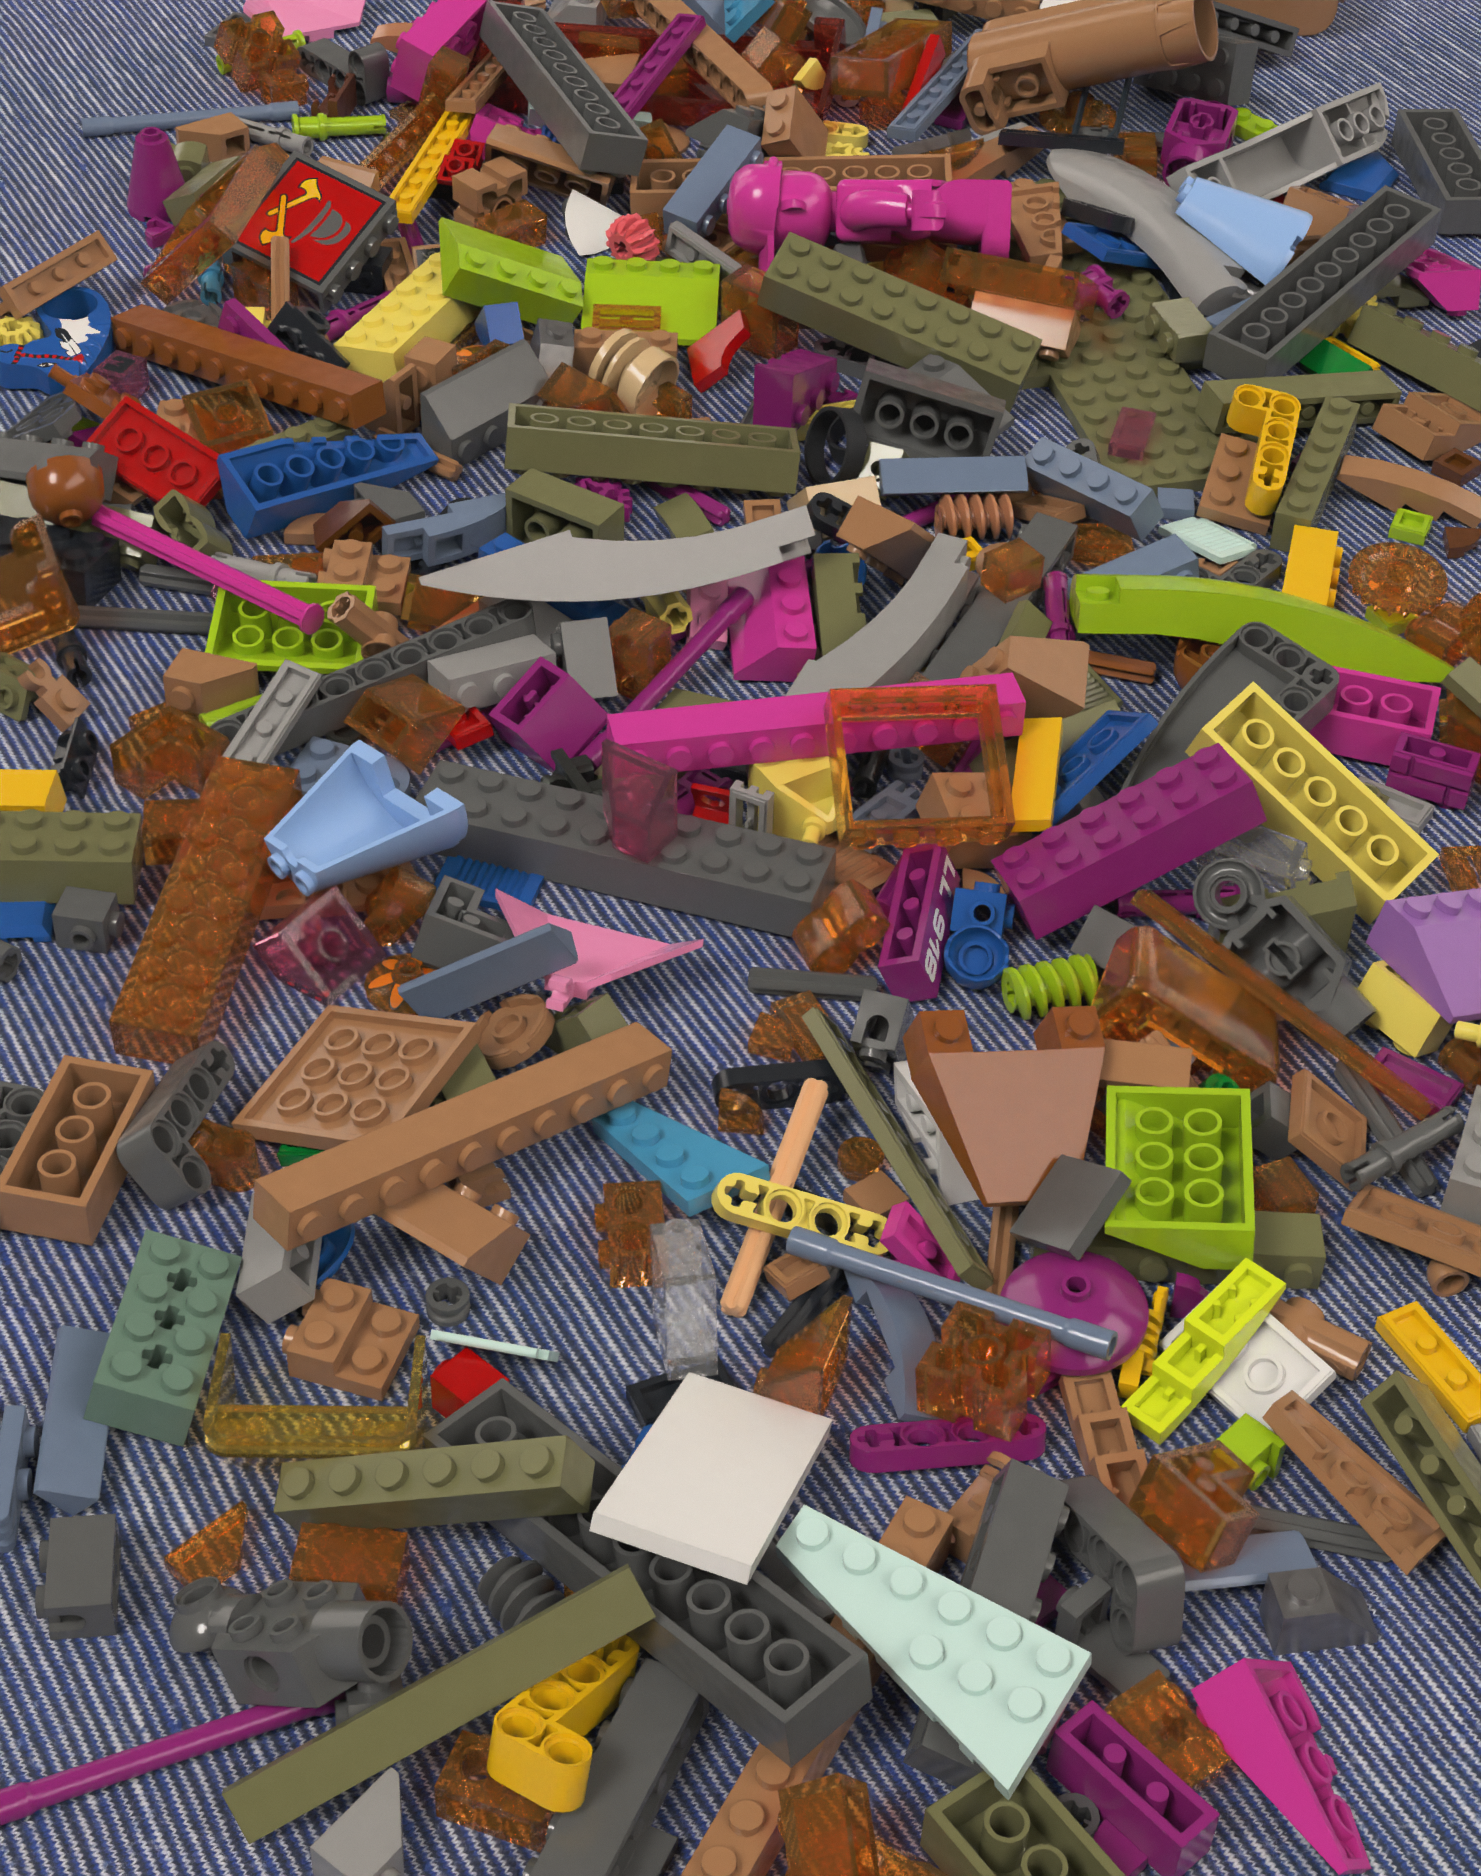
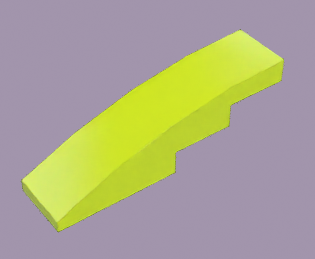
M1245 1258L1184 1319V1331L1152 1363V1375L1120 1406L1121 1408L1127 1407L1131 1425L1161 1445L1198 1405L1235 1360L1286 1290V1283L1253 1261Z

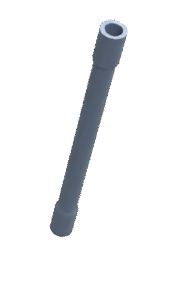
M298 101L273 102L267 105L159 114L81 118L83 136L94 137L141 131L146 127L171 129L229 112L254 122L267 120L273 122L291 120L292 114H297L300 117Z
M799 1226L793 1227L786 1243L787 1254L823 1266H834L1060 1342L1067 1348L1106 1361L1111 1359L1118 1340V1332L1077 1318H1066L840 1243L835 1238Z

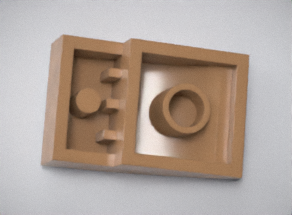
M1409 392L1404 404L1383 403L1371 429L1422 461L1437 459L1453 448L1463 452L1480 443L1481 413L1445 393Z

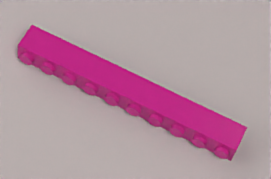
M1013 672L607 714V750L615 778L619 779L1018 736L1023 733L1026 700Z

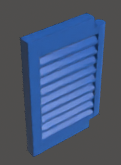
M457 855V857H447L430 892L431 896L434 897L444 875L484 889L485 892L480 906L501 910L495 897L496 889L533 906L545 880L542 875L527 874L525 871L519 872L517 869L512 871L509 867L504 869L501 865L496 867L493 863L488 865L485 861L481 863L479 860L473 861L471 858L465 859L463 856Z

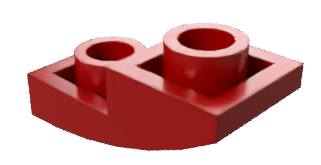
M455 138L450 154L444 155L436 179L437 183L452 186L453 175L470 168L479 171L485 158V143Z

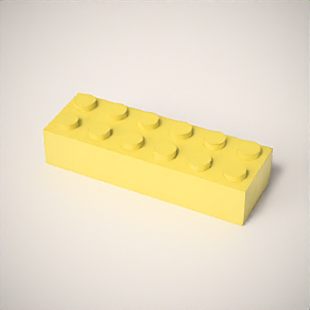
M440 252L434 253L402 283L398 284L391 293L380 300L350 330L346 331L333 346L350 362L347 369L380 379L384 382L405 367L404 356L421 339L426 336L448 343L452 342L478 317L482 307L443 295Z
M1254 681L1199 731L1185 751L1191 757L1198 750L1219 742L1253 781L1267 821L1262 823V825L1322 882L1337 879L1335 873L1349 870L1357 902L1356 914L1368 925L1379 916L1386 900L1396 899L1439 855Z

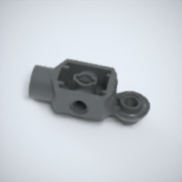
M1235 858L1218 859L1202 869L1195 880L1192 892L1194 906L1201 918L1211 926L1230 930L1224 938L1219 956L1279 1021L1300 1018L1325 1047L1332 1051L1374 1015L1377 1009L1347 978L1353 961L1293 896L1283 895L1267 899L1260 875L1255 868L1243 860ZM1234 882L1240 888L1241 895L1235 905L1228 907L1222 902L1220 893L1225 884Z
M208 1576L194 1580L184 1586L174 1596L173 1600L177 1608L172 1617L169 1630V1641L173 1650L181 1653L212 1650L238 1704L319 1708L358 1682L388 1683L395 1680L406 1668L412 1652V1627L404 1609L392 1601L366 1600L359 1583L332 1582L331 1580L302 1582L283 1579L271 1584L258 1594H245L236 1588L221 1585L217 1577Z

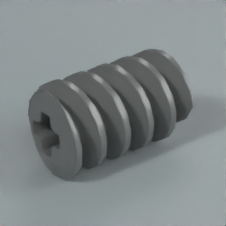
M518 1556L500 1559L488 1569L480 1580L477 1587V1595L488 1606L491 1615L497 1621H500V1627L504 1632L566 1598L561 1591L554 1590L555 1583L548 1575H542L543 1567L537 1560H528L522 1563Z

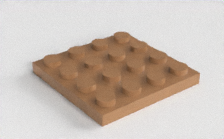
M328 1005L231 1124L237 1137L328 1150L427 1109L482 1037L476 1022Z

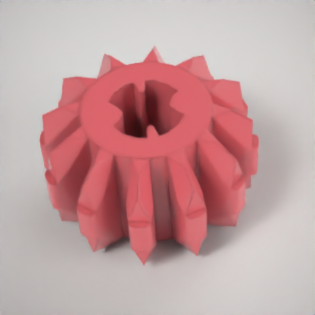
M638 213L620 216L605 231L609 239L606 245L612 251L611 256L618 260L640 257L646 261H655V258L660 254L657 247L660 241L654 235L655 229H651L648 219H642Z

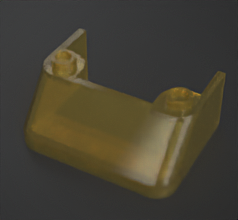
M220 1333L203 1420L206 1448L223 1462L237 1466H282L283 1462L423 1449V1434L425 1432L428 1403L426 1335L415 1336L408 1407L234 1405L236 1386L231 1333Z

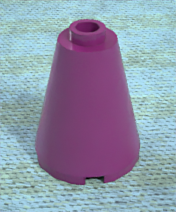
M146 127L135 137L127 196V211L131 217L145 222V217L153 218L154 216L166 222H172L167 215L162 201L185 184L168 135L157 127Z

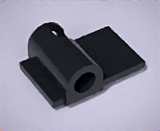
M286 301L267 328L292 352L346 369L350 364L324 337L331 327L328 320L311 307L294 306L290 301Z

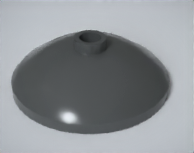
M791 0L792 10L802 28L815 42L842 50H854L863 46L867 27L857 12L845 1Z

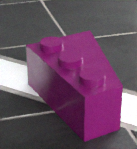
M799 348L782 354L780 360L771 358L766 365L762 363L755 364L753 425L796 428V431L801 426H804L808 418L822 407L823 402L831 394H834L839 386L840 375L836 373L837 358Z

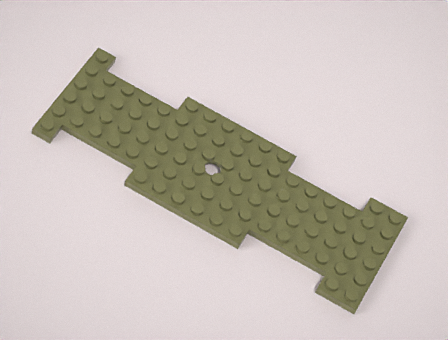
M1043 178L1034 183L1043 184L1055 182V180ZM1059 187L1060 211H1061L1063 199H1064V198H1067V197L1065 196V194L1062 192V190H1061L1060 187ZM1063 216L1068 222L1085 224V222ZM1011 230L1009 260L1004 266L981 265L977 260V246L962 245L966 253L972 257L973 264L977 269L973 270L974 275L970 280L954 284L966 307L971 309L975 291L1071 309L1075 310L1076 314H1085L1091 318L1089 321L1080 322L1081 319L1078 317L1081 331L1069 359L1059 357L1058 361H1049L1038 356L1039 353L1037 354L1022 390L1049 387L1079 438H1087L1094 443L1100 456L1101 465L1152 488L1155 495H1157L1158 487L1191 489L1194 492L1203 491L1221 434H1214L1195 412L1200 392L1185 372V370L1203 369V361L1201 359L1197 361L1193 359L1191 362L1186 361L1184 364L1180 362L1177 365L1168 353L1161 351L1157 339L1153 335H1148L1146 331L1145 318L1149 315L1150 304L1170 300L1149 268L1103 262L1084 248L1079 253L1062 255L1061 270L1066 271V275L1072 272H1084L1088 266L1097 264L1104 269L1108 276L1113 278V288L1116 290L1122 289L1130 296L1129 305L1124 313L1116 319H1111L1097 305L1087 308L1080 302H1072L1066 296L1063 287L1061 291H1055L1050 302L1037 299L1043 268H1029L1027 262L1022 260L1021 250ZM1241 432L1227 434L1255 443L1258 442L1259 438Z

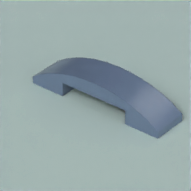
M843 1270L855 1303L873 1307L895 1366L884 1379L898 1420L911 1422L944 1419V1383L940 1355L930 1322L914 1293Z

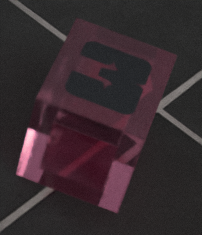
M116 350L93 369L94 373L103 376L111 383L110 388L121 395L123 392H126L139 399L150 389L146 358Z

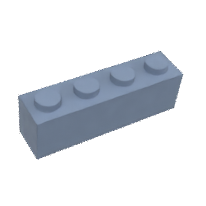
M727 124L662 209L664 233L668 234L670 223L679 221L702 238H705L706 235L709 236L713 232L720 216L727 213V198L734 173L747 164L763 163L764 153L761 150V137Z
M1041 437L1025 456L1028 481L1032 489L1044 495L1081 503L1085 507V514L1140 542H1143L1164 516L1152 488L1049 439Z
M1172 534L1082 574L1199 577V560L1176 534ZM1072 578L1068 579V595H1069V597H1070V588H1071ZM1042 590V592H1043V602H1044V612H1045V616H1046L1045 591ZM1070 616L1071 625L1076 633L1075 641L1090 635L1088 633H1078L1073 618Z

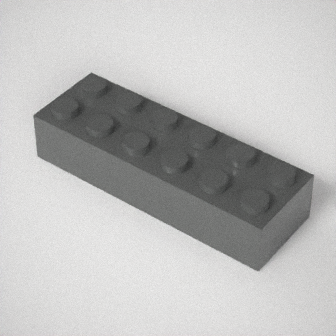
M1398 109L1391 143L1421 201L1442 209L1437 230L1438 234L1449 237L1458 234L1481 236V150L1458 109Z

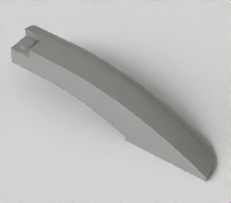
M1381 82L1319 106L1256 137L1189 164L1166 177L1169 186L1178 193L1180 186L1188 176L1192 178L1200 177L1272 200L1287 193L1291 186L1305 185L1379 149L1388 135L1385 124L1386 120L1390 118L1389 108Z
M1078 149L1051 150L1046 159L1047 167L1055 182L1059 181V187L1065 196L1133 217L1130 234L1123 235L1148 254L1165 273L1181 297H1189L1190 301L1192 300V304H1195V308L1198 307V311H1201V314L1211 316L1252 297L1247 291V285L1240 279L1246 270L1175 213L1179 202L1175 200L1178 193L1138 167L1107 154Z
M806 505L732 529L692 537L664 540L612 541L572 537L570 530L418 578L422 586L510 600L589 602L631 599L683 591L717 583L812 553L807 538L815 536V532Z
M938 533L912 577L896 597L872 621L847 641L817 661L808 659L785 696L911 683L917 673L929 661L933 650L937 649L945 638L948 629L953 625L978 582L979 574L969 572L971 558L966 556L968 540ZM745 765L748 779L749 765Z

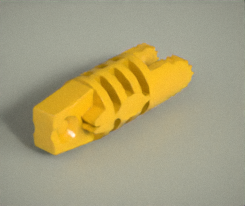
M1158 1285L1157 1290L1153 1294L1151 1305L1153 1310L1149 1309L1146 1335L1138 1350L1127 1361L1113 1368L1121 1370L1117 1389V1396L1119 1398L1128 1399L1138 1389L1141 1375H1152V1363L1157 1359V1347L1163 1328L1169 1287Z

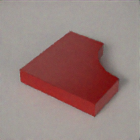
M738 310L687 348L693 384L700 393L705 392L728 375L729 364L734 354L751 337L748 318L741 310Z

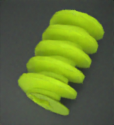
M1087 953L1084 957L1076 954L1069 956L1068 960L1062 957L1053 959L1051 964L1045 960L1037 962L1035 966L1030 964L1020 965L1018 970L1014 967L1004 968L1001 976V990L1007 1010L1012 1014L1014 1010L1018 1009L1021 1018L1025 1021L1031 1019L1032 1006H1035L1040 1017L1047 1015L1048 1003H1051L1052 1007H1065V1000H1067L1070 1006H1081V997H1084L1088 1006H1097L1099 980L1092 957Z

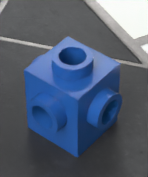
M975 881L974 889L956 887L950 930L957 931L962 926L981 924L994 929L1003 937L1004 928H1013L1016 904L1008 903L1009 894L1000 893L1001 884ZM982 904L988 906L991 910V916L987 921L981 920L977 915V909Z

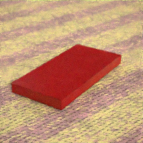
M126 395L86 441L104 445V452L119 457L115 477L155 503H158L167 493L174 489L206 507L222 487L217 458L220 454Z

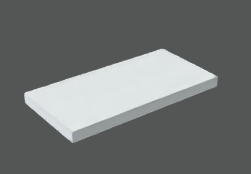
M689 1372L593 1512L589 1531L747 1585L828 1439L833 1419Z

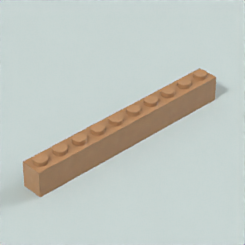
M634 1022L255 1179L253 1219L286 1251H290L666 1087L672 1049L640 1023Z
M906 1495L878 1543L939 1573L950 1553L954 1516ZM835 1615L830 1626L868 1654L871 1687L873 1689L883 1668L876 1662L875 1655L859 1638L855 1640L843 1627L842 1620ZM861 1709L792 1768L759 1743L680 1876H766Z

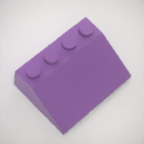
M1481 888L1386 900L1366 943L1449 1024H1455L1458 1021L1467 1022L1481 1019Z

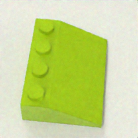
M443 217L438 221L442 292L444 296L482 308L485 305L518 302L521 320L537 324L538 318L569 323L575 321L584 307L582 285L562 256Z
M609 256L587 258L581 329L587 327H595L599 330L627 328L633 331L644 332L665 330L671 333H678V345L691 346L717 327L720 264H713L707 260L685 263L675 259L646 261L640 257H632L627 260L612 259Z
M259 580L307 604L316 603L323 607V623L318 631L310 635L303 633L299 625L221 587L218 588L205 653L257 663L258 671L277 672L284 660L287 659L319 674H330L364 659L361 655V645L328 620L327 612L328 608L335 601L336 596L346 591L351 595H355L373 611H378L376 586Z
M1107 1085L1105 1166L1122 1171L1132 1182L1105 1221V1234L1201 1269L1234 1270L1245 1258L1253 1261L1255 1210L1250 1089Z

